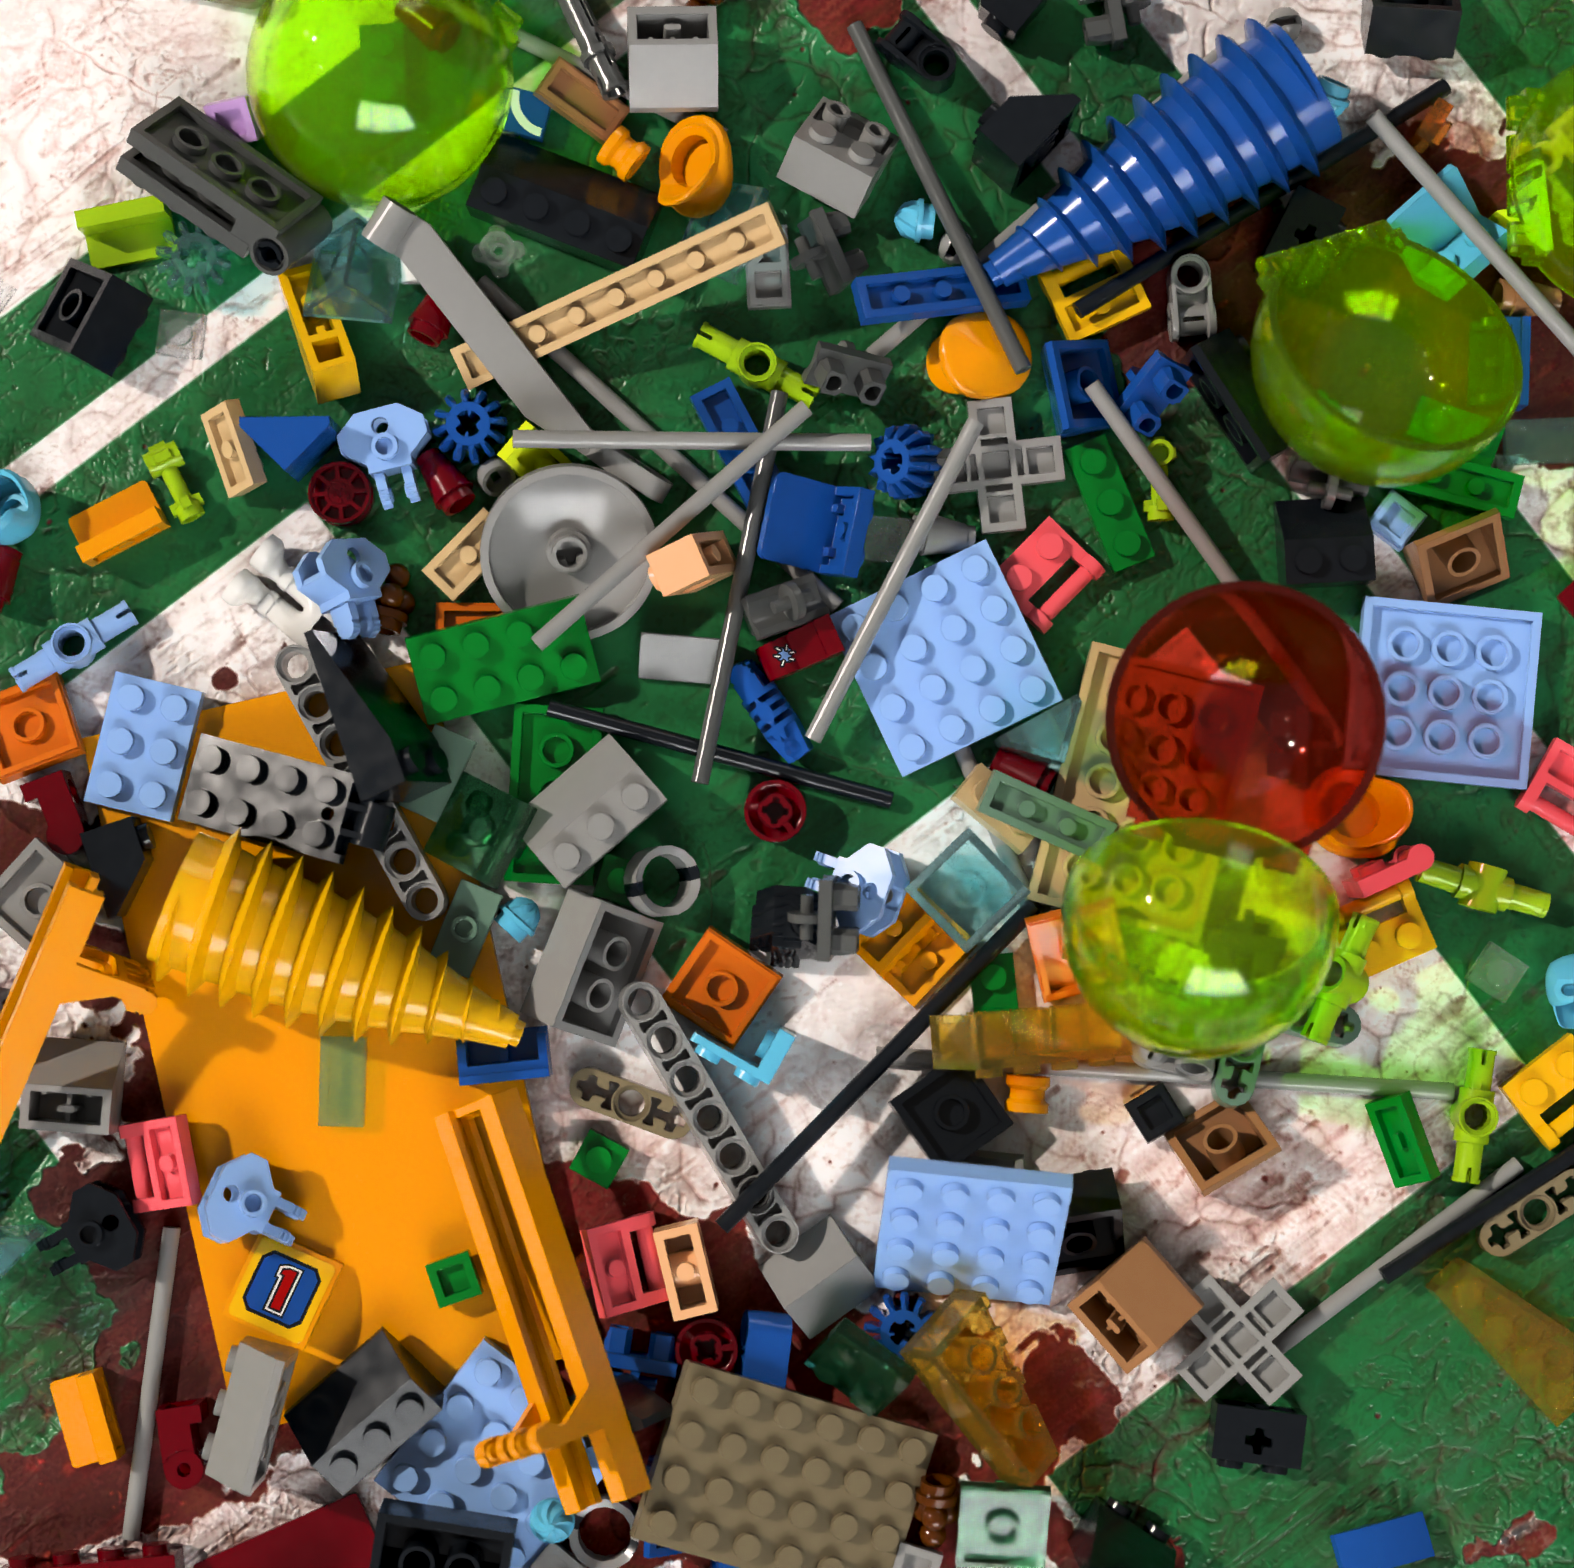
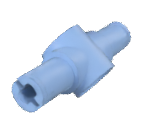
M125 600L120 601L121 603L91 620L87 617L77 624L66 623L60 625L54 631L51 639L41 645L43 649L14 667L8 668L23 693L26 692L27 689L55 672L61 675L71 668L81 669L88 666L94 660L96 653L106 648L105 642L130 627L138 625L139 622ZM73 636L84 638L85 646L81 653L75 656L64 655L63 645L68 638Z

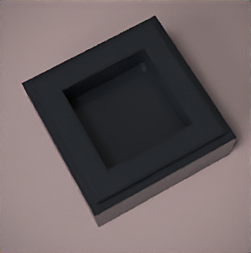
M1163 1082L1124 1104L1147 1145L1186 1122Z

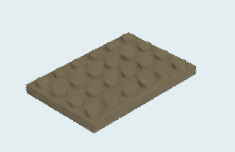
M685 1359L671 1403L673 1407L672 1414L666 1418L648 1475L651 1489L642 1494L630 1535L637 1540L738 1568H893L900 1542H905L915 1504L917 1503L915 1500V1487H920L921 1477L926 1476L938 1434L917 1426Z

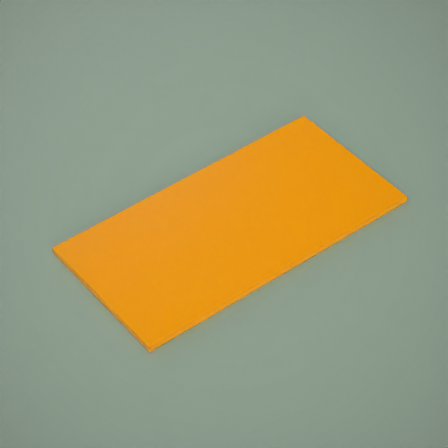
M411 662L384 668L432 732L435 724L427 725ZM286 691L202 710L174 822L98 804L97 809L101 826L130 816L140 817L142 824H149L154 835L156 848L151 849L154 860L126 916L122 917L131 959L138 961L140 965L148 966L152 973L151 979L154 981V991L158 996V1008H155L151 1015L146 1014L144 1016L166 1117L180 1114L187 1115L202 1197L218 1166L243 1154L254 1153L268 1160L274 1189L282 1192L280 1197L308 1212L304 1221L288 1218L284 1213L274 1209L268 1223L291 1232V1235L295 1237L294 1242L344 1263L337 1283L320 1315L304 1351L299 1350L279 1423L281 1425L288 1423L284 1414L292 1405L382 1326L444 1387L485 1336L512 1356L433 1117L455 1110L488 1095L517 1087L544 1170L545 1166L525 1079L460 1086L456 1040L458 1039L434 1036L427 1044L425 1034L402 1032L390 1046L387 1029L369 1027L359 1040L354 1043L352 1023L335 1021L319 1037L318 1016L315 1014L302 1013L286 1029L284 1006L270 1003L253 1019L251 996L238 992L220 1008L217 984L205 981L188 997L186 973L172 969L160 981L156 980V962L146 959L148 947L163 906L190 846L199 832L223 842L233 835L178 819L201 733L327 766ZM324 693L314 695L309 702V710L314 717H321L329 710ZM444 722L436 723L445 728ZM337 733L330 741V748L335 756L340 757L345 755ZM100 734L82 738L86 750L85 755L89 773L91 772ZM458 786L440 824L400 806L448 893L449 905L446 912L440 918L432 921L417 920L409 915L373 849L349 843L344 865L272 845L273 863L285 870L303 855L304 878L316 885L334 870V893L345 900L350 899L364 887V909L375 918L394 905L393 927L407 937L422 926L421 946L429 953L432 951L461 879L481 886ZM333 810L330 812V815H329L330 819H331V818L333 817V815H334ZM393 820L391 831L394 827L395 820ZM241 837L242 850L255 856L268 845ZM407 848L400 850L394 858L395 868L403 875L413 871L416 866L414 853ZM430 888L420 890L416 896V906L425 914L431 913L438 904L436 893ZM490 928L471 977H473V985L494 1000L499 999L500 1004L509 1008ZM482 1115L474 1119L555 1361L561 1360L563 1357ZM225 1188L223 1195L227 1201L231 1197V1192L228 1188ZM198 1203L186 1206L225 1384L226 1388H228L231 1373L225 1371V1366L232 1345L239 1346L240 1341L247 1335L286 1346L290 1345L221 1315L239 1273L259 1234L252 1235L247 1233L229 1243L222 1244L204 1237L197 1210ZM469 1249L484 1292L466 1300L439 1308L425 1265Z

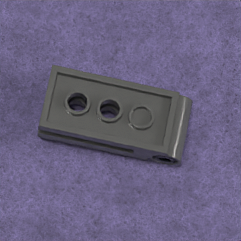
M180 96L131 128L126 142L133 146V148L120 156L116 170L129 178L133 184L162 201L170 210L182 215L202 229L207 236L219 241L240 257L245 258L250 254L254 265L263 273L271 276L282 274L330 236L333 223L329 212L321 205L323 196Z

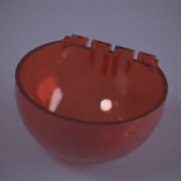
M1260 581L1224 582L1187 593L1159 610L1139 629L1121 655L1108 691L1105 718L1107 745L1116 776L1130 799L1126 816L1135 818L1131 835L1164 843L1168 834L1173 837L1172 846L1206 855L1211 854L1218 858L1254 866L1256 859H1263L1262 869L1295 876L1299 860H1309L1312 844L1335 830L1361 803L1370 789L1384 754L1388 714L1382 680L1369 650L1358 634L1341 616L1314 597L1289 587Z

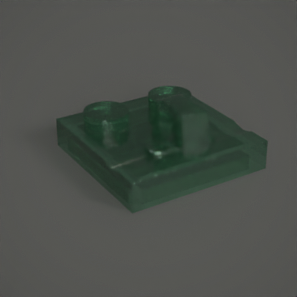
M463 771L423 851L476 880L498 889L513 857L520 859L527 845L522 839L538 809Z
M846 1317L811 1351L803 1363L814 1371L819 1380L833 1385L849 1397V1401L868 1416L878 1415L910 1385L918 1372Z
M995 1479L994 1483L960 1481L954 1556L955 1568H1045L1051 1487L1013 1484L1012 1480Z

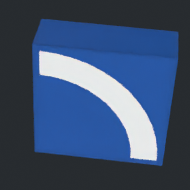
M510 86L499 130L502 133L543 143L552 108L533 95L534 92Z

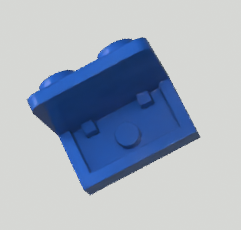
M787 472L774 473L771 478L757 546L758 556L764 560L826 576L858 578L859 568L862 566L865 557L864 544L867 529L874 514L873 500L875 491L863 487L834 486Z

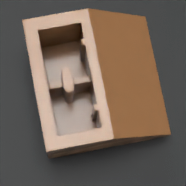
M1146 1236L1142 1237L1086 1282L1067 1304L1070 1310L1126 1374L1159 1350L1205 1305Z

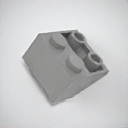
M716 6L627 7L629 113L718 112V31Z
M823 96L793 136L776 177L854 219L869 198L900 137L891 133L881 123L869 121L850 111L845 104L839 101H832Z
M46 1036L21 1094L18 1129L111 1135L119 1132L118 1126L121 1122L127 1042Z

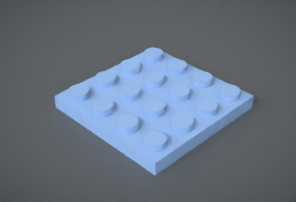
M986 539L905 578L855 675V679L902 777L1064 700ZM878 592L830 615L845 649V652H843L844 656H846Z
M1376 596L1362 597L1350 729L1351 744L1348 750L1347 761L1349 772L1382 777L1527 790L1543 613Z
M889 1156L873 1269L876 1288H885L893 1291L905 1290L933 1293L935 1295L973 1297L982 1300L993 1299L1022 1302L1024 1304L1050 1305L1073 1191V1174Z
M485 1336L444 1388L443 1409L396 1449L375 1476L374 1481L402 1501L517 1518L518 1522L510 1568H529L549 1544L539 1540L533 1534L530 1528L531 1511L543 1499L551 1497L560 1499L545 1453L534 1454L524 1459H518L486 1469L484 1467L480 1468V1465L474 1460L476 1444L490 1437L501 1436L511 1432L528 1406L513 1357ZM581 1437L598 1485L603 1476L593 1447L586 1448L583 1437Z

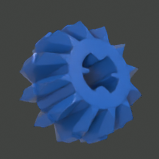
M462 389L460 393L461 403L457 404L450 395L444 398L446 404L451 409L449 413L441 409L435 410L434 416L446 424L433 427L432 433L435 437H446L438 446L443 453L455 448L453 452V460L455 462L461 463L468 451L471 463L478 465L480 463L478 451L483 449L486 455L492 458L496 456V453L489 445L490 442L505 444L506 437L494 430L508 426V420L506 417H494L502 408L498 401L491 402L485 406L488 397L485 391L480 390L474 402H472L469 390ZM470 417L472 422H475V419L479 418L480 420L476 423L479 430L477 434L470 436L466 432L465 436L461 435L464 431L462 422Z
M904 424V426L893 425L885 428L884 436L874 438L877 451L867 456L874 461V468L868 474L878 478L876 489L888 493L889 497L900 500L926 496L927 488H931L936 480L934 472L942 469V466L937 463L936 457L943 449L933 445L935 435L928 431H922V427H918L915 424Z
M901 1291L900 1304L894 1305L889 1293L884 1294L883 1301L887 1307L886 1311H883L876 1305H871L869 1308L872 1316L880 1321L864 1323V1331L879 1333L866 1342L867 1346L871 1350L884 1345L878 1355V1360L881 1363H885L891 1354L894 1353L895 1366L902 1369L904 1355L910 1354L912 1363L917 1366L921 1364L920 1356L916 1351L918 1348H921L928 1354H932L935 1351L934 1346L924 1338L940 1336L939 1328L926 1326V1324L937 1318L936 1311L928 1310L919 1314L924 1308L926 1300L924 1297L919 1296L912 1306H909L908 1291ZM905 1320L912 1322L909 1324L910 1331L913 1332L910 1337L903 1334L898 1339L893 1337L895 1333L891 1325L894 1322L898 1324H903Z

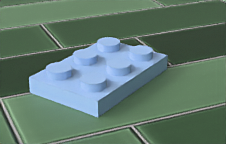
M116 671L83 801L174 822L205 693Z

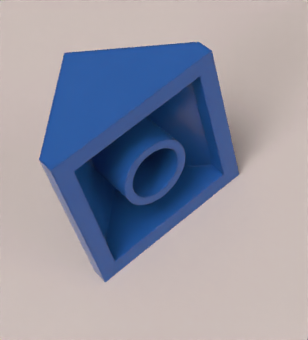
M1108 339L1054 340L1046 342L1040 352L1057 436L1060 435L1062 439L1112 429L1084 390L1099 379L1114 401L1119 397Z
M330 416L239 417V426L298 482L337 444V435L342 430Z

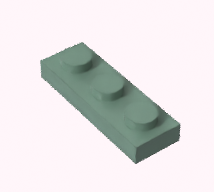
M993 769L975 809L1100 865L1118 825Z

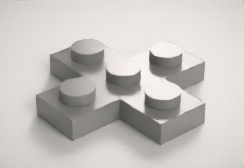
M1011 396L967 401L968 417L982 423L984 426L949 494L976 491L981 535L1026 530L1022 486L1065 481L1061 436L1016 440ZM943 448L936 457L937 463L942 467L952 448ZM941 470L934 472L935 479L938 477Z
M1210 1274L1192 1289L1205 1305L1190 1320L1207 1339L1174 1369L1205 1403L1239 1372L1261 1398L1271 1406L1303 1376L1272 1341L1294 1322L1304 1310L1274 1277L1241 1308Z

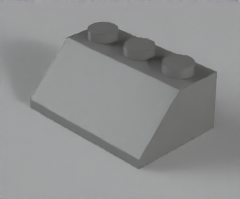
M609 733L508 820V822L564 888H568L668 800Z
M569 887L520 1012L551 1027L616 1047L625 1024V1019L617 1004L618 995L621 989L628 983L634 981L641 982L664 923ZM638 989L634 990L628 998L630 1009Z
M248 1335L240 1341L239 1346L232 1345L225 1366V1371L231 1373L227 1390L220 1389L213 1415L220 1417L216 1433L209 1432L202 1451V1459L208 1460L205 1470L207 1476L247 1496H250L265 1480L299 1349Z

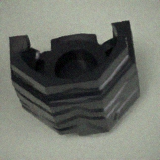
M774 885L757 891L756 905H753L749 951L761 950L762 952H771L770 966L775 967L778 965L779 968L783 966L785 968H799L800 959L812 958L817 960L818 924H813V940H800V924L787 922V912L800 910L801 894L814 895V911H818V893L806 887Z

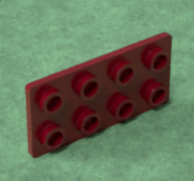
M353 1492L196 1562L193 1568H369L375 1530L359 1493Z

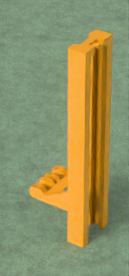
M66 861L63 863L0 1013V1144L60 1004L116 997L122 999L127 1011L132 1013L138 1012L139 1015H151V1012L158 1008V996L154 991L155 985L153 984V979H151L152 973L148 966L140 965L138 961L86 944L105 899L103 892L96 890L100 876L99 873Z
M517 1087L488 1095L475 1102L433 1117L528 1401L527 1408L511 1432L501 1436L490 1437L476 1444L474 1460L477 1461L480 1468L484 1467L486 1469L518 1459H524L534 1454L545 1453L565 1515H570L602 1502L581 1438L589 1435L611 1503L627 1500L651 1489ZM482 1115L576 1396L572 1406H570L474 1119Z

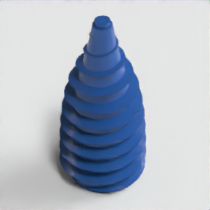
M1248 18L1244 23L1245 42L1237 45L1228 37L1222 34L1217 35L1215 38L1217 60L1209 64L1193 53L1188 54L1189 79L1183 84L1166 73L1160 74L1159 82L1162 98L1155 104L1139 94H1133L1132 105L1135 118L1127 126L1111 116H1106L1108 141L1100 149L1082 139L1080 147L1084 163L1074 174L1062 167H1058L1057 174L1060 187L1048 200L1038 197V209L1022 226H1016V232L988 255L989 261L982 266L995 288L1001 284L1007 287L1023 279L1029 280L1031 276L1056 268L1063 272V266L1087 259L1098 268V255L1115 250H1120L1133 262V243L1151 239L1167 252L1166 231L1182 226L1199 240L1198 217L1212 212L1226 224L1230 225L1228 203L1242 197L1260 210L1258 188L1271 181L1290 194L1288 171L1299 165L1304 166L1314 175L1320 177L1317 155L1342 141V132L1335 112L1319 80L1290 36L1276 23L1266 28L1256 20Z

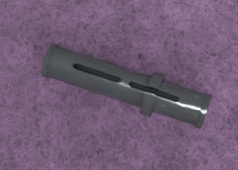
M557 0L582 53L580 56L584 68L589 69L593 75L602 99L610 101L626 93L625 90H628L629 87L614 58L616 55L612 43L606 41L588 1Z

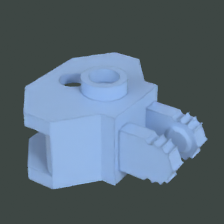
M399 403L353 414L337 435L341 455L346 460L368 469L369 474L375 479L384 510L394 508L395 501L387 477L402 473L404 478V489L407 498L410 499L411 503L421 501L414 470L418 469L416 464L417 457L432 439L428 420L424 418L422 413ZM388 424L385 432L377 433L380 425Z
M366 538L332 539L326 542L320 553L308 552L303 555L292 573L297 590L319 605L321 614H331L334 627L337 628L338 637L340 636L341 639L354 640L358 635H361V638H376V635L381 631L380 627L382 625L380 624L381 620L378 618L379 613L375 600L382 597L380 587L390 572L386 553ZM348 550L355 555L356 561L347 555Z
M868 843L848 858L841 856L837 858L816 851L813 860L821 866L835 868L832 875H837V882H847L861 886L860 910L836 911L839 927H859V934L874 938L896 923L911 881L902 853ZM807 877L804 887L819 892L820 878ZM891 889L893 892V897L890 902L886 903L889 891Z
M254 1153L243 1154L218 1166L197 1207L203 1236L218 1244L229 1243L250 1233L252 1235L262 1234L276 1242L291 1247L295 1240L291 1232L268 1223L273 1210L282 1212L293 1220L304 1221L308 1212L280 1197L282 1192L274 1189L268 1160ZM225 1188H228L231 1192L229 1201L223 1195Z

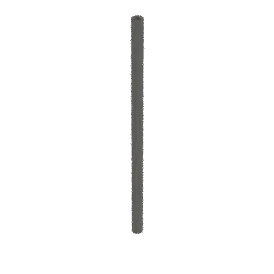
M856 21L847 27V31L1015 374L1024 373L1032 367L863 21Z
M771 390L763 432L768 430L785 414L788 393ZM771 450L756 463L691 779V782L709 785L744 614L740 600L748 595L777 451Z

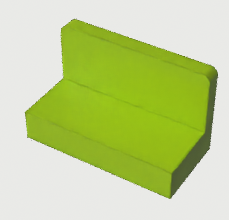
M153 195L74 211L77 229L86 237L90 263L93 267L106 270L179 254L172 212L166 204Z

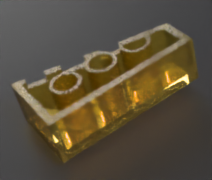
M1101 1001L1051 1005L1049 1008L1029 1007L999 1011H977L959 1015H929L933 1069L975 1070V1078L1002 1077V1068L1013 1067L1014 1074L1041 1073L1040 1064L1051 1063V1070L1078 1069V1060L1087 1059L1089 1067L1116 1065V1056L1133 1055L1129 1001Z
M1457 1256L1424 1286L1545 1420L1558 1427L1574 1412L1573 1332L1469 1262Z
M955 1289L899 1353L1002 1482L1032 1488L1059 1456V1453L1037 1405L1031 1403L1023 1387L1026 1381L1020 1368L1012 1363L1005 1347L1008 1341L1001 1326L995 1325L988 1309L992 1306L986 1293Z

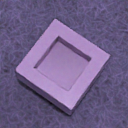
M249 94L207 103L203 106L205 115L245 143L257 141L262 137Z

